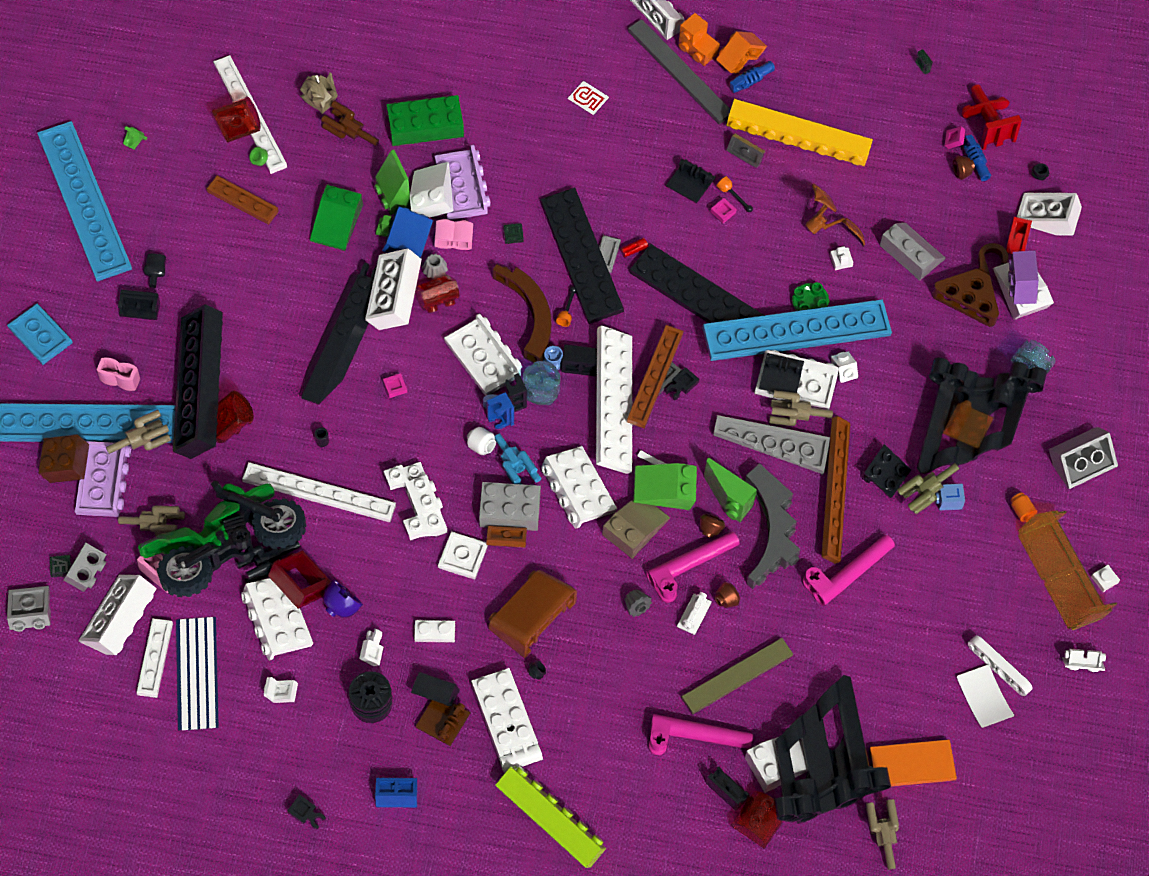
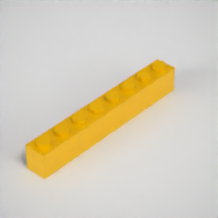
M737 99L733 101L726 125L735 130L746 131L752 135L763 136L769 140L780 141L786 145L797 146L803 150L814 151L820 155L831 156L838 160H845L862 166L866 164L873 139Z

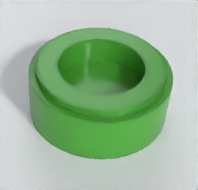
M255 147L250 153V161L254 165L262 166L268 159L267 151L261 147Z

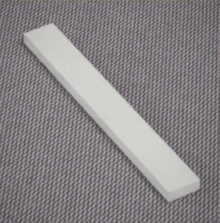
M231 56L213 61L256 147H261L267 151L268 159L265 164L270 174L287 168V163Z
M248 463L242 478L245 483L256 486L268 483L273 486L274 491L386 522H391L396 508L395 502L253 463Z

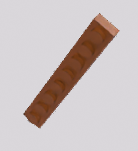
M839 416L833 417L831 423L822 558L834 564L841 562L850 422Z

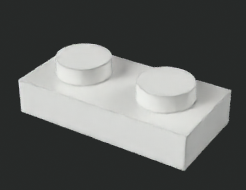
M415 620V642H455V621Z

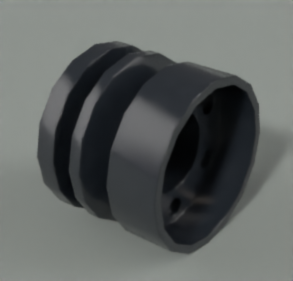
M367 671L355 677L349 686L350 705L353 714L359 720L366 723H376L389 715L393 705L392 689L384 675Z

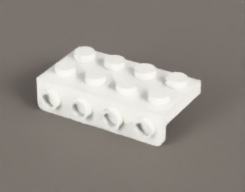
M480 313L476 315V320L444 338L445 343L485 396L504 387L506 379L510 383L515 380V374L519 373L521 376V363L517 358H513L509 347L506 344L503 345L498 332L491 329L488 319L482 317Z
M776 350L765 351L755 394L773 398L774 392L759 389L767 353L804 361L797 391L800 395V401L811 402V408L829 410L839 371L837 366L831 363H820L814 359L799 358L793 354H782ZM774 398V399H778V400H782V401H789V402L792 401V400H788V399Z
M583 446L545 458L542 464V472L549 480L552 491L556 493L561 507L564 508L569 522L573 524L575 529L579 528L584 522L616 512L617 507Z
M270 578L245 585L241 593L242 601L244 604H247L249 619L254 622L255 635L257 638H260L262 653L267 656L268 660H273L275 655L313 645L300 608L297 609Z

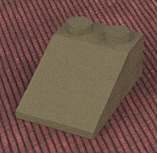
M632 500L603 526V536L633 559L666 524L670 517L655 505L633 503Z

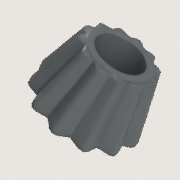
M638 589L629 592L625 598L628 613L633 617L645 613L652 604L651 597Z

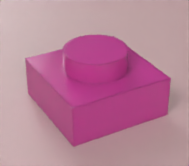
M960 126L948 130L944 146L951 149L963 145L965 129Z
M725 198L711 208V213L722 223H725L737 211Z
M401 373L383 379L389 398L407 393Z

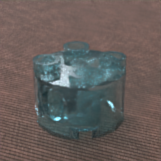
M1026 340L1011 358L1012 363L1022 362L1029 369L1040 367L1046 370L1047 373L1056 363L1054 356L1052 355L1050 358L1048 355L1050 351L1034 340L1030 342Z
M537 361L525 369L523 383L527 389V401L537 405H551L554 403V400L560 393V373L556 367L547 361Z

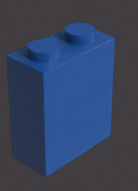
M398 207L382 251L390 253L408 248L421 258L433 220L425 215L416 214L408 208Z

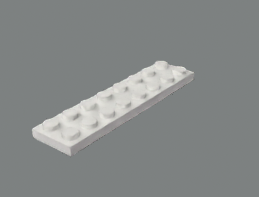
M601 325L597 328L596 464L629 474L632 472V424L627 423V418L632 408V336Z

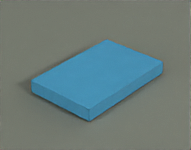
M38 303L7 325L8 329L42 365L73 343L71 338Z

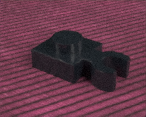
M685 367L673 378V384L666 388V394L675 391L676 394L673 395V400L675 401L680 397L681 391L687 394L699 383V378Z
M300 794L287 811L288 814L302 824L306 820L310 821L311 827L318 830L319 826L315 824L314 820L320 818L324 821L326 818L322 813H314L313 811L316 806Z

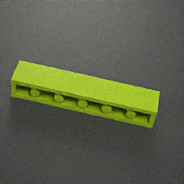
M511 766L495 786L585 868L592 867L606 850V847L602 845L604 841L595 834L591 835L587 831L589 828L582 821L579 820L577 822L572 817L573 813L569 809L560 807L557 804L558 800L550 793L547 795L542 790L543 786L539 782L529 779L526 770L520 766L518 768Z

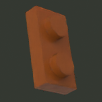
M488 526L486 545L526 548L527 528Z

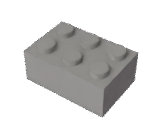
M482 482L480 527H517L538 531L541 486Z

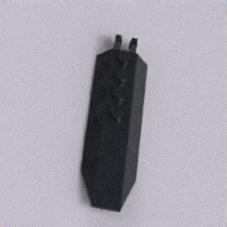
M364 263L360 274L350 276L308 366L301 399L320 404L343 381L369 324L365 318L377 266L373 269L371 278L366 276L369 270V263Z

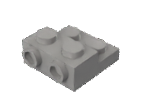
M49 586L9 590L7 621L10 630L20 632L25 628L43 629L45 626L50 625Z

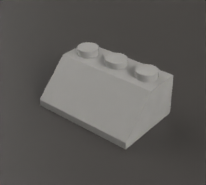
M907 223L894 224L882 235L880 246L919 281L945 260V257Z
M1099 427L1093 428L1049 449L1053 466L1068 489L1118 467L1110 432Z

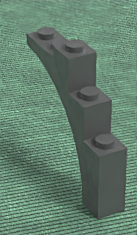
M760 463L746 475L745 482L757 489L756 498L762 506L768 528V543L765 554L758 566L748 576L747 585L751 589L756 585H762L767 579L766 576L770 572L772 574L775 573L780 565L784 569L789 565H795L799 560L798 556L800 553V548L789 539L796 531L795 526L797 522L786 512L792 504L793 493Z

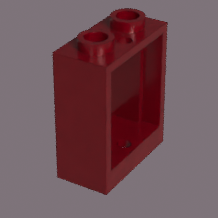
M303 550L298 553H291L282 560H276L271 565V570L268 574L269 578L297 609L322 598L326 587L331 582ZM296 568L311 586L301 589L286 572Z

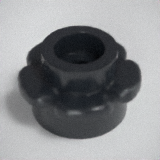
M1039 163L1032 168V176L1035 179L1042 181L1050 174L1048 166L1043 163Z
M540 661L530 662L528 673L533 679L540 680L546 674V668Z

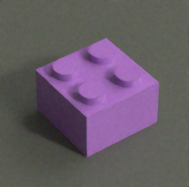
M1036 251L1013 252L1012 259H1009L1008 282L1012 285L1009 286V296L1013 297L1014 305L1037 304L1039 279Z

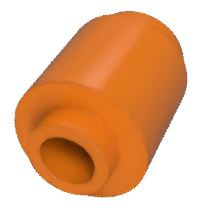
M1019 493L1011 498V506L1020 521L1030 522L1035 519L1037 510L1027 495Z

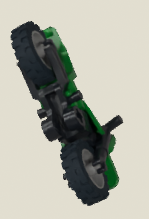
M213 481L211 486L216 492V497L223 501L219 502L205 518L202 532L198 534L189 528L183 527L140 544L138 546L139 553L143 558H149L161 553L165 554L163 560L159 561V568H157L162 588L172 596L175 594L177 597H191L192 594L196 593L197 595L201 593L202 589L205 590L208 587V583L212 581L211 575H213V572L229 559L236 557L241 562H247L254 557L250 532L246 527L247 522L253 525L254 534L258 542H262L266 547L271 546L273 549L281 547L282 549L288 545H294L296 541H300L302 534L304 535L306 532V520L302 507L299 504L296 505V502L292 500L287 501V499H273L272 502L267 501L264 505L261 504V502L271 499L275 494L273 486L268 483L255 487L245 493L242 488L232 484H225L222 489L218 481Z

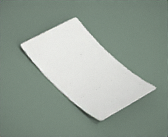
M989 665L957 676L966 700L982 728L1014 716L999 689Z

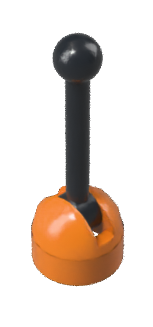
M727 176L722 178L718 182L717 187L722 192H730L746 208L747 212H752L753 207L747 205L732 190V181Z
M575 286L570 288L571 293L565 311H561L557 315L556 323L560 326H570L572 316L568 311L574 293L577 292Z

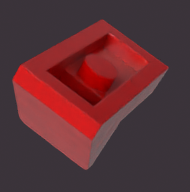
M1019 217L1013 218L1006 246L1007 253L1013 254V252L1025 251L1032 220Z

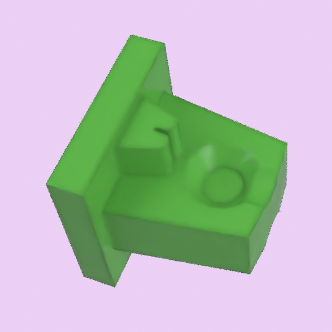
M126 126L127 134L123 144L135 150L141 140H146L148 137L144 136L143 132Z
M384 215L383 218H380L376 235L387 237L392 223L391 216Z

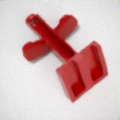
M974 85L971 88V96L976 105L965 106L961 114L964 118H970L979 113L982 114L986 121L980 143L982 150H986L987 144L994 143L996 147L1001 146L1004 140L1010 138L1012 142H1016L1022 122L1020 115L1001 119L996 110L1008 107L1010 104L1008 99L1000 97L997 100L990 101L981 85Z

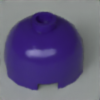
M332 580L324 591L323 601L327 606L325 610L333 617L338 615L342 618H348L354 615L363 605L355 595L353 596L347 591L345 586L336 580Z

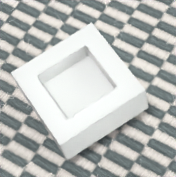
M1109 565L1091 576L1102 592H1105L1120 581Z

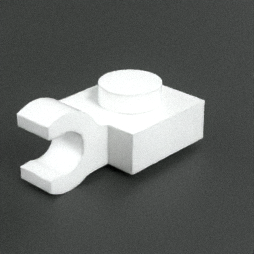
M375 629L372 632L369 630L366 634L367 640L363 641L359 659L372 666L380 665L383 646L379 645L382 637V631Z

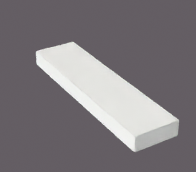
M152 619L137 695L158 697L173 622L170 620Z

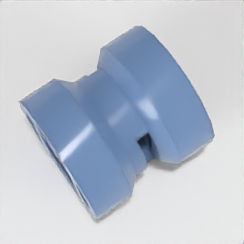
M557 346L546 348L544 352V365L548 370L557 371L562 367L563 352L561 348Z

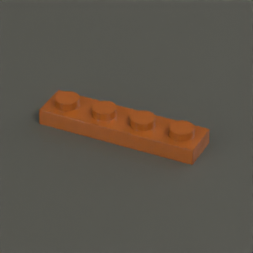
M216 176L207 187L209 194L268 225L279 212L278 207L219 176Z

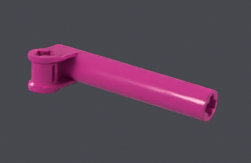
M735 532L727 533L646 571L647 578L663 602H673L677 598L678 586L674 577L739 546V539Z
M888 535L882 536L830 579L819 568L811 567L806 571L802 581L803 585L820 605L825 606L895 547V544Z
M653 714L649 750L654 755H662L667 749L669 735L750 749L753 734Z

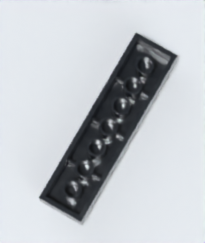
M206 304L181 317L173 452L189 459H193L216 447L223 312Z

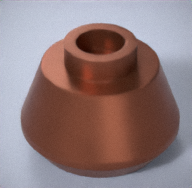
M956 156L953 159L955 176L960 180L970 176L973 170H975L974 161L970 160L969 157Z
M706 513L700 516V529L703 530L702 534L708 537L718 535L725 528L724 520Z
M723 582L716 591L715 600L720 607L729 608L739 605L740 596L731 583Z

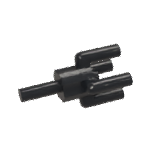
M296 541L294 545H288L282 549H273L271 546L264 549L262 545H257L253 547L254 557L250 561L241 562L238 560L235 563L237 568L240 569L255 562L257 567L246 572L247 578H245L246 584L256 582L268 576L271 565L276 560H282L281 556L300 548V544Z

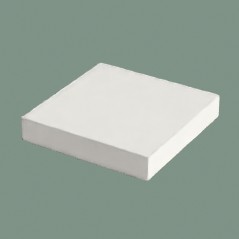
M451 531L438 568L475 580L488 545H486V542Z

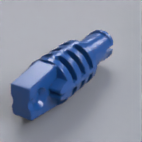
M768 61L760 67H752L743 72V74L741 73L730 82V90L736 93L760 82L765 75L775 71L774 64Z
M972 135L965 136L963 148L967 157L974 161L975 169L981 181L989 180L991 174L986 166L987 159L979 143L975 141Z

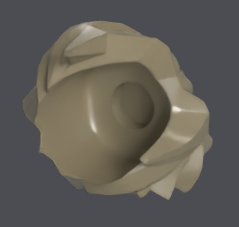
M330 72L327 78L322 75L320 77L318 75L308 76L300 88L303 93L300 97L307 104L319 110L321 114L331 107L332 102L338 96Z

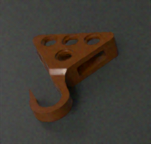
M989 243L984 245L979 251L977 258L978 269L937 281L934 285L932 297L988 327H993L998 319L999 311L985 254L996 253L1000 256L1001 265L1007 263L1008 253L1003 246ZM960 304L963 305V306H965V307H967V308H969V309H963V308L960 306Z

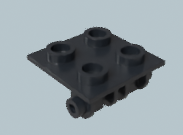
M681 159L680 167L666 187L698 203L716 177L711 172L704 171L702 167H697L696 164L693 165L688 162L687 159Z
M767 353L759 389L769 392L777 390L797 393L804 361Z
M884 444L864 471L863 480L867 483L873 481L884 493L892 498L911 469Z

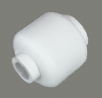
M477 427L468 433L467 445L474 452L485 455L494 450L496 446L495 436L483 427Z

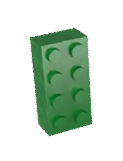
M458 95L387 104L392 146L464 137V124Z

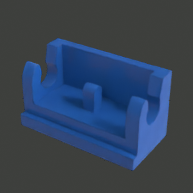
M506 392L487 400L488 421L493 422L496 419L502 421L495 426V429L514 425V406Z
M376 778V807L417 808V778Z

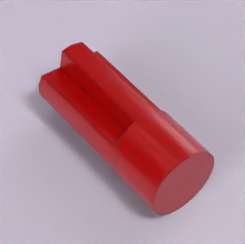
M643 237L622 247L620 250L623 257L626 258L648 248V243Z

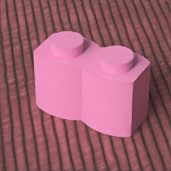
M449 219L436 221L435 247L460 250L472 249L473 223L466 220L453 222Z
M101 358L97 367L101 382L111 386L118 385L127 391L136 390L140 381L137 367L129 363H119L112 358Z

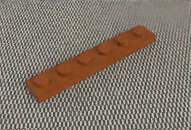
M668 325L665 326L627 418V423L645 429L684 331Z

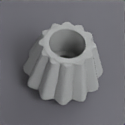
M437 254L428 256L422 266L424 269L423 273L427 275V278H432L433 280L436 278L441 279L442 276L446 275V271H448L447 263Z

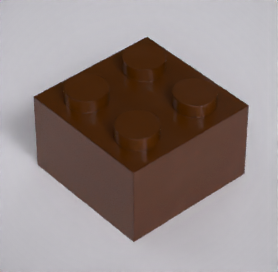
M78 434L44 438L38 474L49 483L84 479L89 444Z

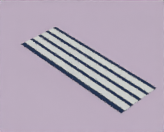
M216 617L176 620L178 731L219 728Z

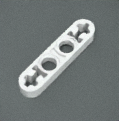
M975 635L968 642L969 648L1018 694L1026 696L1032 690L1030 682L981 637Z

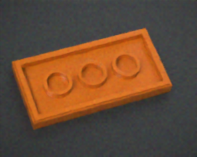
M950 740L869 748L873 768L887 767L891 786L954 781L957 779Z

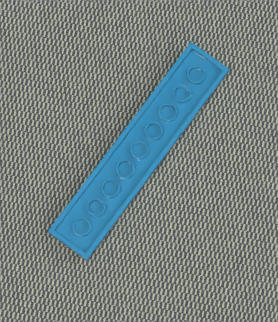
M72 121L38 132V137L96 281L98 282L132 270Z
M883 300L707 323L702 326L710 361L765 354L766 350L787 351L887 337L892 334Z
M0 404V441L43 442L44 438L78 434L85 441L116 443L126 438V431L135 428V419L158 409L161 417L145 423L144 426L160 419L163 425H167L169 432L155 437L151 441L168 434L171 441L167 443H173L176 405Z

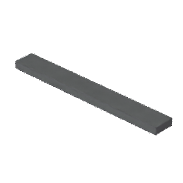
M642 19L628 28V32L718 124L728 119L731 109Z

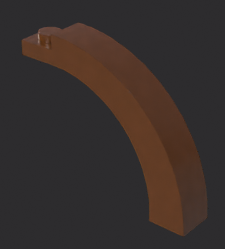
M496 264L493 268V279L520 295L532 313L534 329L528 344L524 348V358L540 367L544 361V352L549 347L551 340V313L547 299L537 283L525 272L516 267L512 273L507 267H501Z

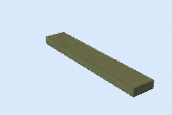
M783 638L686 693L682 696V700L693 715L792 657L793 653Z

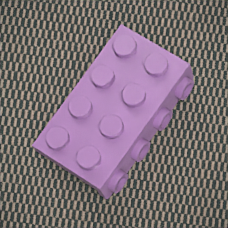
M470 145V150L435 155L436 165L448 162L450 167L453 211L446 213L449 220L488 214L487 207L490 206L489 195L485 196V191H487L486 181H482L481 176H484L483 167L478 164L480 154L479 150H475L474 145Z
M86 441L89 444L84 479L79 481L75 513L76 515L119 517L120 510H123L124 507L122 492H126V481H124V478L129 472L127 457L131 456V447L126 446L108 454L106 447L113 443Z

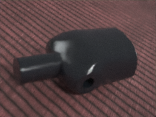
M153 253L147 254L144 274L150 276L149 287L155 288L157 278L165 276L166 256Z

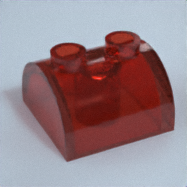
M247 96L212 109V113L227 143L256 133L261 129L256 107Z
M449 275L416 285L415 296L423 311L427 310L428 313L437 311L438 306L441 304H445V307L456 304L455 300L460 297L457 282Z
M232 390L218 402L216 432L218 443H225L233 435L239 434L241 429L245 425L251 424L254 419L250 403L242 394L235 390Z
M754 791L730 826L765 849L784 821L777 820L774 798L763 792Z

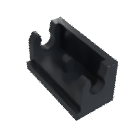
M121 290L118 304L120 317L157 320L161 303L159 294Z
M564 345L562 372L597 376V348Z
M519 373L514 375L515 386H511L508 379L505 381V386L508 390L507 396L514 406V412L527 408V389Z
M419 672L411 693L452 707L460 689L456 684Z
M720 766L717 767L714 774L711 773L707 777L706 784L735 811L750 797L749 793L727 776Z

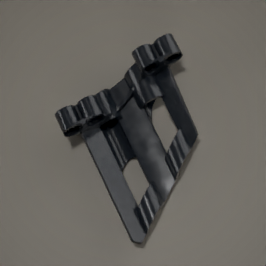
M934 358L929 378L939 386L916 467L919 473H931L941 466H951L954 463L959 466L976 460L978 456L987 451H998L1011 445L1028 393L1043 391L1047 371L1040 367L1029 369L1022 362H1014L1009 373H1001L994 378L979 377L976 372L969 371L968 367L963 363L950 364L944 358ZM1007 407L1002 430L983 437L988 417L996 410ZM948 428H960L956 446L938 452L943 431Z
M843 675L804 715L796 719L775 740L783 797L777 799L774 797L777 820L797 822V824L804 823L816 818L820 814L834 809L846 808L858 802L866 795L891 787L887 767L873 768V766H869L850 676ZM838 704L844 733L839 746L834 750H830L823 718ZM802 739L807 774L805 779L795 781L790 749Z

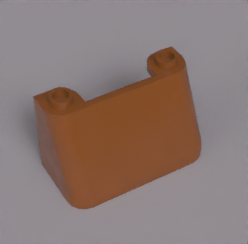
M542 570L532 571L527 578L528 581L498 612H494L488 620L490 622L489 630L523 658L529 655L531 652L529 647L538 641L539 635L561 612L564 613L566 607L571 609L577 601L576 589Z

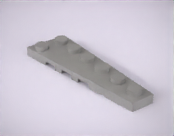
M717 415L714 436L824 474L830 437Z

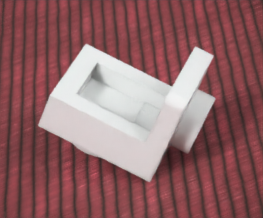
M841 352L831 356V363L839 368L840 382L858 378L857 362L849 352Z
M267 677L266 685L264 686V696L273 703L295 702L298 683L294 680L276 681L272 677Z

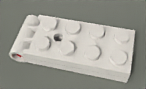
M510 668L472 680V689L503 772L505 773L511 766L518 768L519 766L523 767L543 760L538 741Z

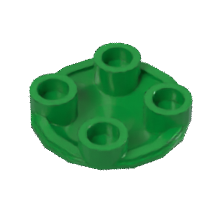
M818 282L805 283L795 288L792 297L793 306L796 311L828 307L829 295L822 284Z

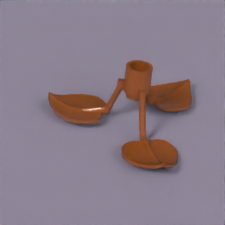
M813 183L812 188L815 191L814 201L823 203V206L817 214L805 223L807 228L813 234H816L822 228L826 230L828 227L842 222L861 239L864 246L865 239L862 231L849 218H841L826 224L828 220L823 213L828 207L834 212L837 211V208L831 197Z

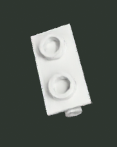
M705 593L693 594L677 625L678 628L691 634H696L712 602L706 599L707 595Z
M1070 648L1065 650L1062 660L1068 669L1078 670L1080 668L1092 672L1105 671L1103 661L1106 660V654L1102 653V651L1087 650V657H1083L1084 650Z

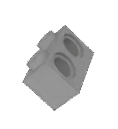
M85 543L63 581L83 592L87 587L91 589L97 579L94 575L97 570L101 572L106 564L104 558L107 554ZM88 556L94 557L95 560H96V563H95V564H90V563L87 561V557H88ZM77 573L85 574L86 580H80L77 577Z

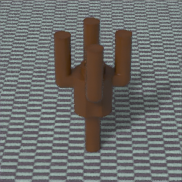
M335 100L332 102L331 107L334 108L332 114L340 118V121L336 122L324 115L321 119L324 122L322 125L323 129L341 139L347 135L355 140L359 136L375 146L378 144L379 139L362 130L364 125L354 119L355 113Z

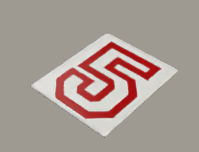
M585 81L568 97L570 101L592 115L609 98Z

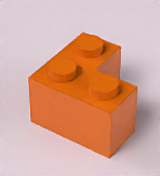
M694 13L680 25L678 46L683 52L691 55L696 62L705 66L719 54L720 43L707 34L708 22Z
M736 31L730 36L728 44L720 50L716 60L730 73H739L748 60H757L767 46L754 33Z

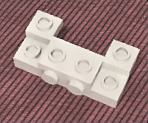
M421 462L404 468L402 465L384 470L390 490L405 487L415 513V517L403 520L409 539L439 536L447 533V527L440 512V509L443 508L439 497L436 498L434 494L436 492L433 481H429Z

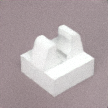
M843 246L830 251V257L835 270L853 267L849 248Z

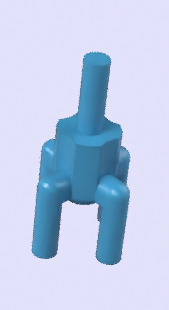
M497 434L495 440L503 450L501 455L502 465L512 484L522 485L518 473H521L524 469L527 470L535 483L539 482L541 477L537 473L538 469L527 453L519 451L517 447H509L502 435Z

